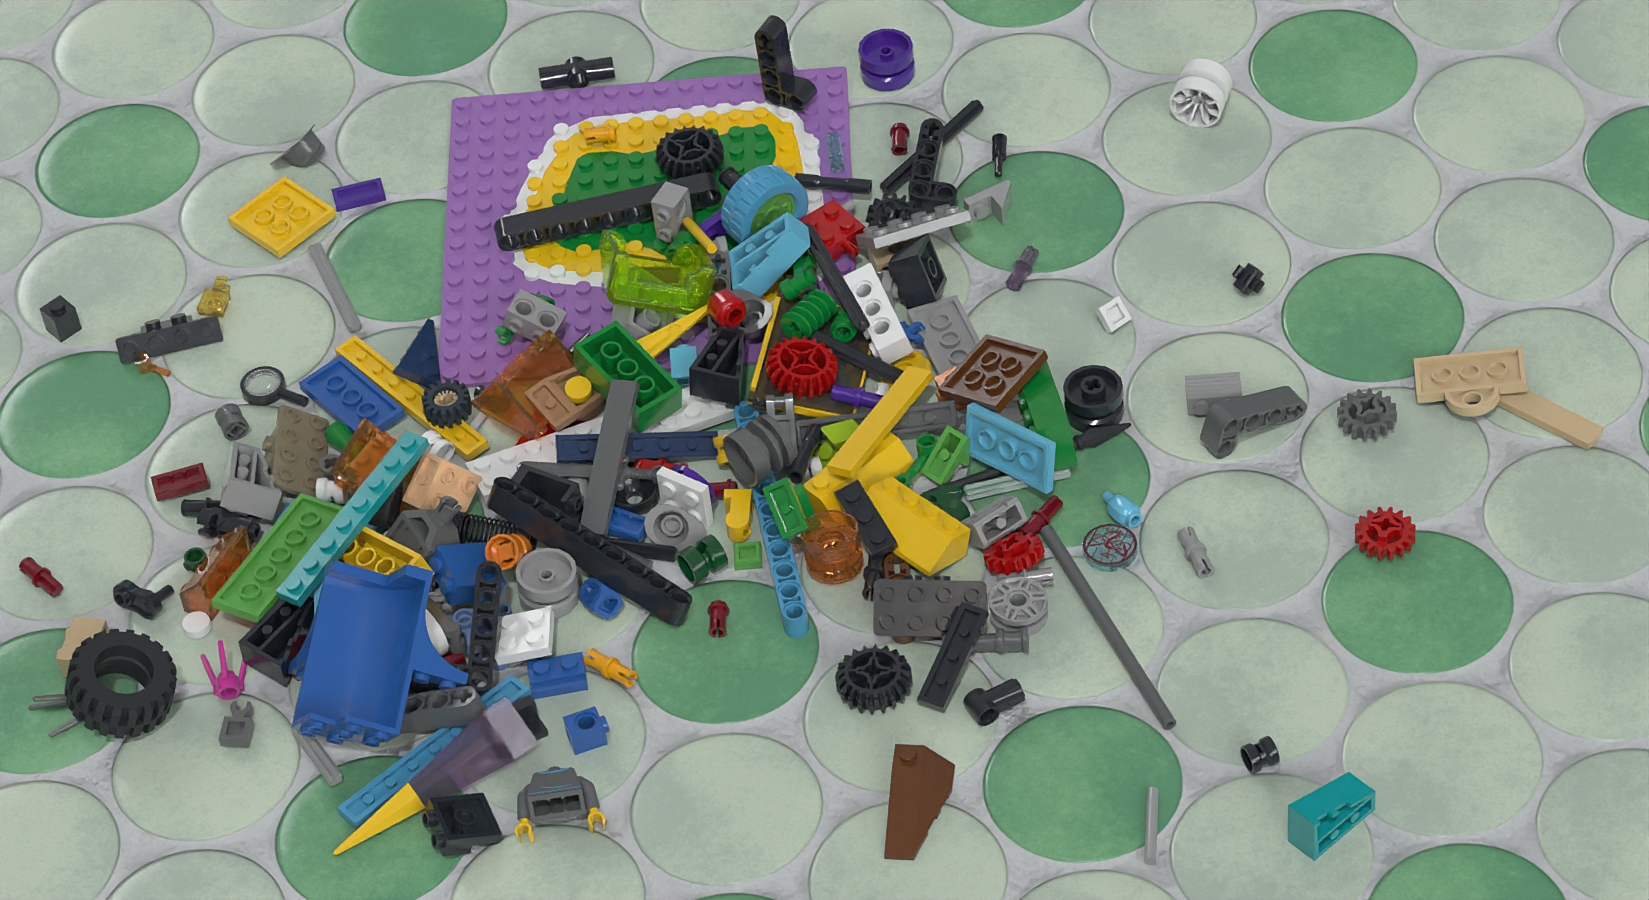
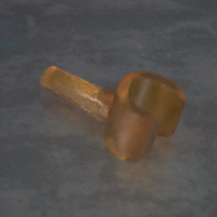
M146 353L139 354L142 362L134 361L137 370L141 374H147L150 371L167 377L171 374V371L152 364Z

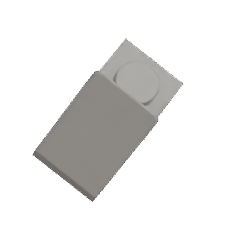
M1009 180L1003 181L963 199L964 209L969 210L971 220L968 222L971 224L993 214L1004 225L1012 203L1011 182Z

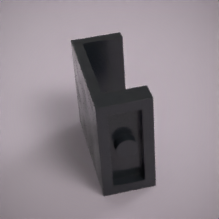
M525 464L519 467L511 478L512 480L580 523L584 507L579 483Z

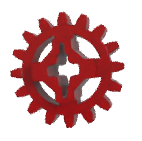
M1378 507L1376 513L1367 510V517L1360 515L1359 523L1355 524V543L1359 544L1360 552L1367 550V557L1369 558L1375 554L1378 561H1381L1383 556H1387L1390 561H1393V555L1402 558L1404 557V550L1408 552L1412 550V544L1416 542V525L1411 524L1410 516L1403 518L1402 510L1397 513L1393 512L1392 507H1389L1387 511H1383L1381 507Z
M1023 532L1008 534L1007 538H1001L991 544L990 548L984 550L985 554L983 557L989 572L995 571L996 575L1005 572L1007 576L1013 572L1019 574L1022 569L1030 570L1032 565H1038V559L1044 558L1043 553L1045 549L1039 535L1033 536L1031 532L1023 535Z

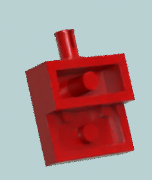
M834 199L799 219L802 223L808 222L814 226L833 260L846 253H849L853 258L860 254L861 250L857 247L856 235L864 233L863 229H865V226Z

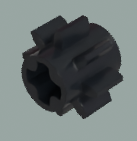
M1249 262L1245 267L1239 264L1232 273L1233 277L1236 278L1233 285L1248 296L1252 290L1258 294L1265 285L1264 281L1261 280L1264 273Z

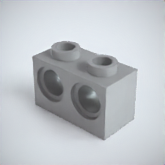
M665 182L652 199L651 206L657 239L673 243L678 232H689L682 221L686 217H690L693 220L689 189Z
M520 289L507 309L502 326L549 349L563 326L567 312Z

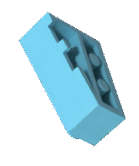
M786 212L730 250L732 289H743L761 297L810 247L808 227L789 212Z

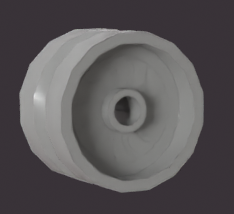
M554 548L537 549L526 554L518 562L515 573L519 601L524 611L551 606L555 619L570 613L579 600V585L575 561L568 553Z

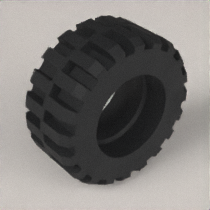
M110 629L109 633L101 631L94 634L93 639L91 637L86 638L81 642V646L77 647L73 652L67 672L64 695L67 697L66 703L68 708L73 711V716L79 722L84 721V726L89 730H98L99 735L106 737L110 734L115 735V738L123 739L125 735H130V738L140 736L142 731L146 734L154 730L155 725H160L165 720L166 714L169 713L177 684L176 665L172 662L173 658L167 650L163 652V646L156 640L154 642L151 641L150 636L144 633L138 635L134 633L135 630L126 629V632H119V629ZM107 674H124L137 680L144 689L130 694L117 693L103 686L98 678Z

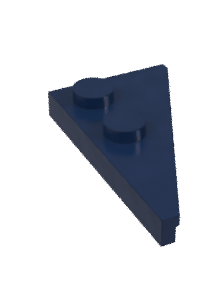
M429 318L419 329L417 336L410 343L406 353L401 357L399 364L393 370V374L428 389L430 384L436 386V381L441 380L434 321Z

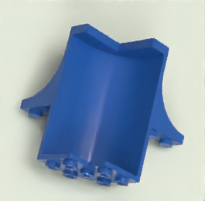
M336 560L326 566L310 630L300 651L289 663L288 673L296 675V679L301 681L291 728L300 730L299 734L306 737H316V735L326 737V741L332 744L342 745L343 741L362 743L369 747H379L380 743L388 742L400 735L411 677L412 681L416 683L429 684L431 682L438 684L440 689H454L467 684L468 673L456 669L441 657L433 646L427 631L426 605L433 571L406 564L390 575H385Z

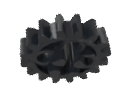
M885 193L881 200L875 198L873 205H869L865 222L869 223L868 227L878 226L882 228L888 226L887 222L894 219L902 218V221L909 220L912 214L921 212V209H914V200L909 203L906 202V195L899 199L896 193H893L892 198H889Z

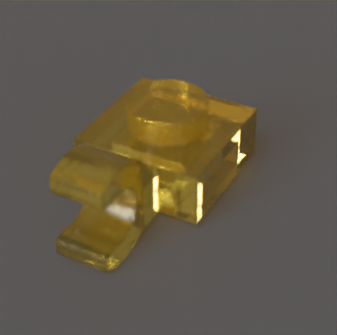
M217 276L213 288L204 289L197 306L199 315L224 317L231 300L229 293L231 287L226 285L227 277Z

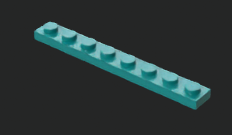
M405 430L276 590L280 599L299 607L302 606L322 581L326 566L334 560L338 561L430 446L427 438Z

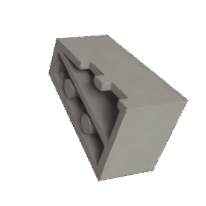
M233 441L224 468L220 506L231 512H243L273 521L282 492L280 489L275 488V478L273 475L268 474V464L260 448Z

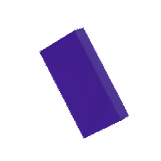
M381 178L331 189L337 212L386 201Z

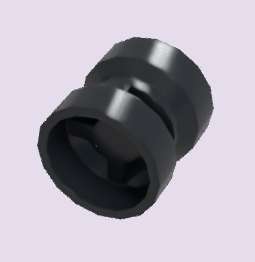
M1270 736L1260 738L1256 744L1248 743L1240 747L1245 767L1252 774L1260 771L1262 766H1272L1280 762L1278 749Z

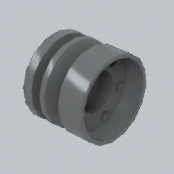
M761 414L755 421L748 422L746 429L738 428L723 439V448L730 465L742 481L749 486L755 487L771 476V471L779 472L783 467L789 466L794 461V450L787 434L781 425L768 414Z

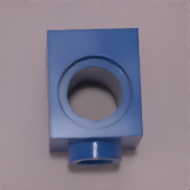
M595 706L563 717L566 735L574 755L607 745L605 733L610 732L605 716H599Z

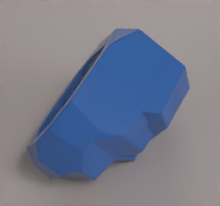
M589 578L585 580L579 590V600L587 608L606 619L617 615L623 605L620 593L599 579Z

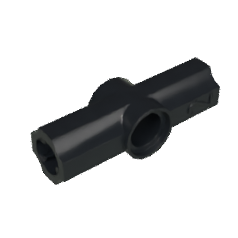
M574 56L569 58L565 64L538 68L542 89L565 85L571 88H584L591 81L615 78L612 57L585 60L582 57Z

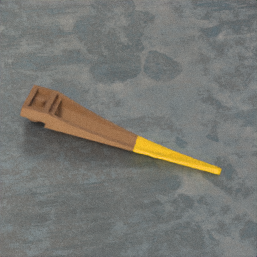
M707 305L636 341L655 358L708 314ZM576 367L546 377L524 392L528 402L555 432L561 431L576 419L580 421L605 400L592 384V396L584 403L575 404L566 396L565 384L567 381L576 376L584 377Z

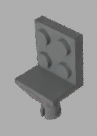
M443 496L435 509L402 511L385 537L422 555L428 564L437 545L460 544L458 530L452 520L460 512L461 505H457L458 501L453 497Z

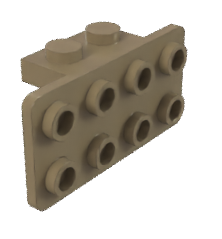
M286 405L279 407L276 427L271 436L267 435L262 445V451H265L264 458L268 464L267 472L269 475L274 476L275 488L295 495L303 493L316 498L317 479L324 478V473L319 468V461L327 455L328 443L324 434L329 427V421L326 418Z

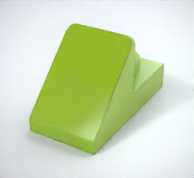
M854 419L821 428L828 439L812 456L819 457L823 469L858 428L859 425Z

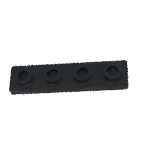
M185 313L172 315L170 320L160 322V319L147 321L144 323L145 326L140 327L141 333L116 338L115 342L120 362L125 364L223 340V335L217 315L193 320L192 315L186 316Z

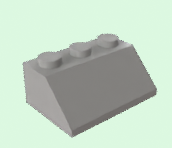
M635 267L616 284L611 323L617 320L635 340L645 337L673 323L677 292L640 268ZM670 345L662 352H667L670 349Z

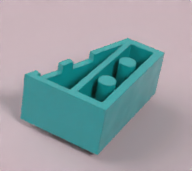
M1347 772L1288 805V842L1315 861L1375 810L1376 791L1352 773Z

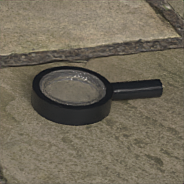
M261 366L247 372L240 382L242 396L251 405L266 406L277 402L279 399H284L306 407L309 402L308 397L287 390L283 373L274 367Z

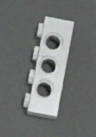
M869 263L843 276L870 323V326L863 334L866 339L871 338L873 341L869 346L874 357H881L882 361L890 364L914 352L872 264Z

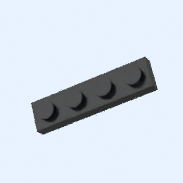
M961 602L917 697L918 704L943 713L945 712L989 617L988 610Z

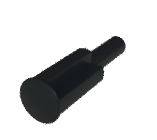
M997 133L992 137V160L995 162V177L1002 176V162L1006 160L1007 136L1002 133Z

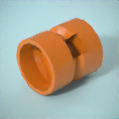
M518 533L497 534L491 537L485 547L487 561L496 562L502 570L516 569L518 562L526 554L532 552L530 541L524 535Z

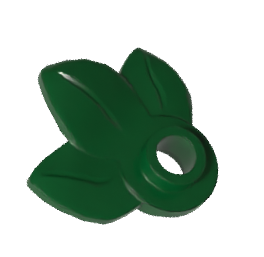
M947 485L940 487L935 492L925 491L920 494V496L935 503V506L958 521H963L971 516L967 505L961 501L964 491L959 487Z

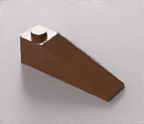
M895 744L884 859L914 861L928 836L930 826L934 819H937L940 815L944 801L950 797L953 791L955 764L925 745Z

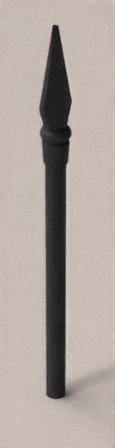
M1123 423L1089 428L1083 434L1075 435L1072 438L1075 451H1081L1086 447H1097L1129 428L1132 424ZM992 467L928 491L935 492L940 487L947 485L963 489L967 484L993 479L1005 475V473Z

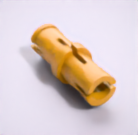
M591 648L586 652V654L595 659L584 656V664L600 671L603 677L607 679L613 678L627 688L635 684L627 676L637 680V672L620 664L619 659L612 656L607 657L595 648Z

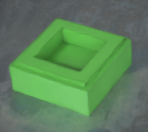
M761 541L733 543L735 571L763 568Z

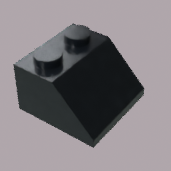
M924 234L895 251L888 263L889 274L892 278H895L898 285L899 298L905 302L907 309L937 301L947 278L929 234Z

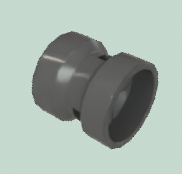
M225 404L216 411L215 420L221 427L222 433L227 440H238L247 434L249 425L236 404Z

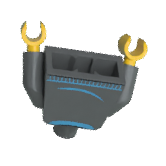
M553 766L548 771L534 773L530 784L525 786L517 796V820L520 823L515 827L514 831L519 843H521L522 834L528 832L530 842H533L535 839V834L529 824L530 820L531 822L583 815L586 814V811L590 813L588 816L589 831L593 833L592 824L594 822H600L604 831L605 816L598 811L600 805L594 784L582 776H577L575 769L572 767L561 769L558 766Z

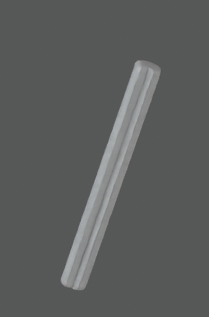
M320 243L310 245L308 248L310 255L348 331L352 333L356 330L359 331L362 327L360 320Z

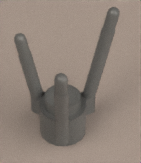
M64 694L34 696V702L44 701L45 703L30 705L28 709L32 711L67 706V697ZM75 718L51 731L49 737H54L80 722Z

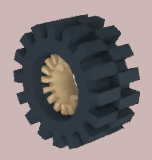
M445 379V383H442L441 380L436 381V386L430 384L429 390H424V395L421 398L426 420L431 422L432 426L436 427L439 424V428L444 429L445 425H448V428H453L454 423L457 426L462 424L461 419L465 422L468 420V415L472 413V403L468 387L466 388L463 382L459 384V380L454 379L453 383H451L450 379Z

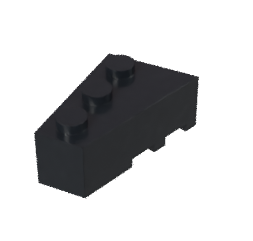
M719 325L689 368L690 395L740 406L745 361V330Z
M309 596L301 607L281 599L238 641L243 662L286 687L292 674L288 673L289 663L300 651L314 618V598Z

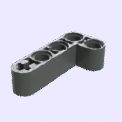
M1281 386L1218 402L1207 412L1200 440L1216 458L1223 459L1234 451L1239 435L1296 421L1305 413L1307 404L1289 386Z
M472 686L414 693L409 687L400 734L475 724L486 717L488 708Z

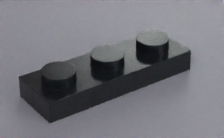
M859 480L834 492L836 500L874 560L898 548L896 539Z

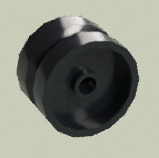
M1088 365L1072 371L1066 377L1063 385L1064 410L1072 428L1084 433L1089 428L1116 425L1122 421L1124 415L1123 384L1121 377L1114 370L1106 366Z

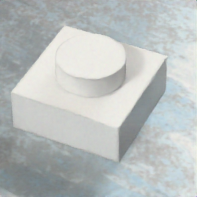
M1119 296L1113 297L1094 310L1107 333L1113 332L1132 319Z

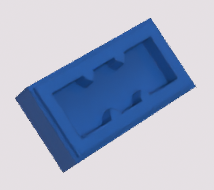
M614 506L608 534L625 540L642 542L647 535L644 525L646 517Z

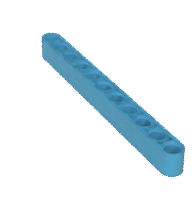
M748 401L740 402V406L735 405L736 430L738 428L746 429L748 422L755 421L760 416L757 405L747 404ZM771 471V476L755 487L750 486V489H752L754 506L784 631L789 637L800 638L809 631L807 607L791 542L782 539L762 488L776 482L774 472Z

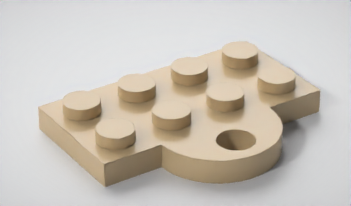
M1523 346L1413 359L1417 402L1445 401L1447 407L1458 415H1483L1497 406L1500 394L1528 391ZM1471 401H1477V402H1479V403L1474 404V405L1467 404V403H1469V402H1471Z

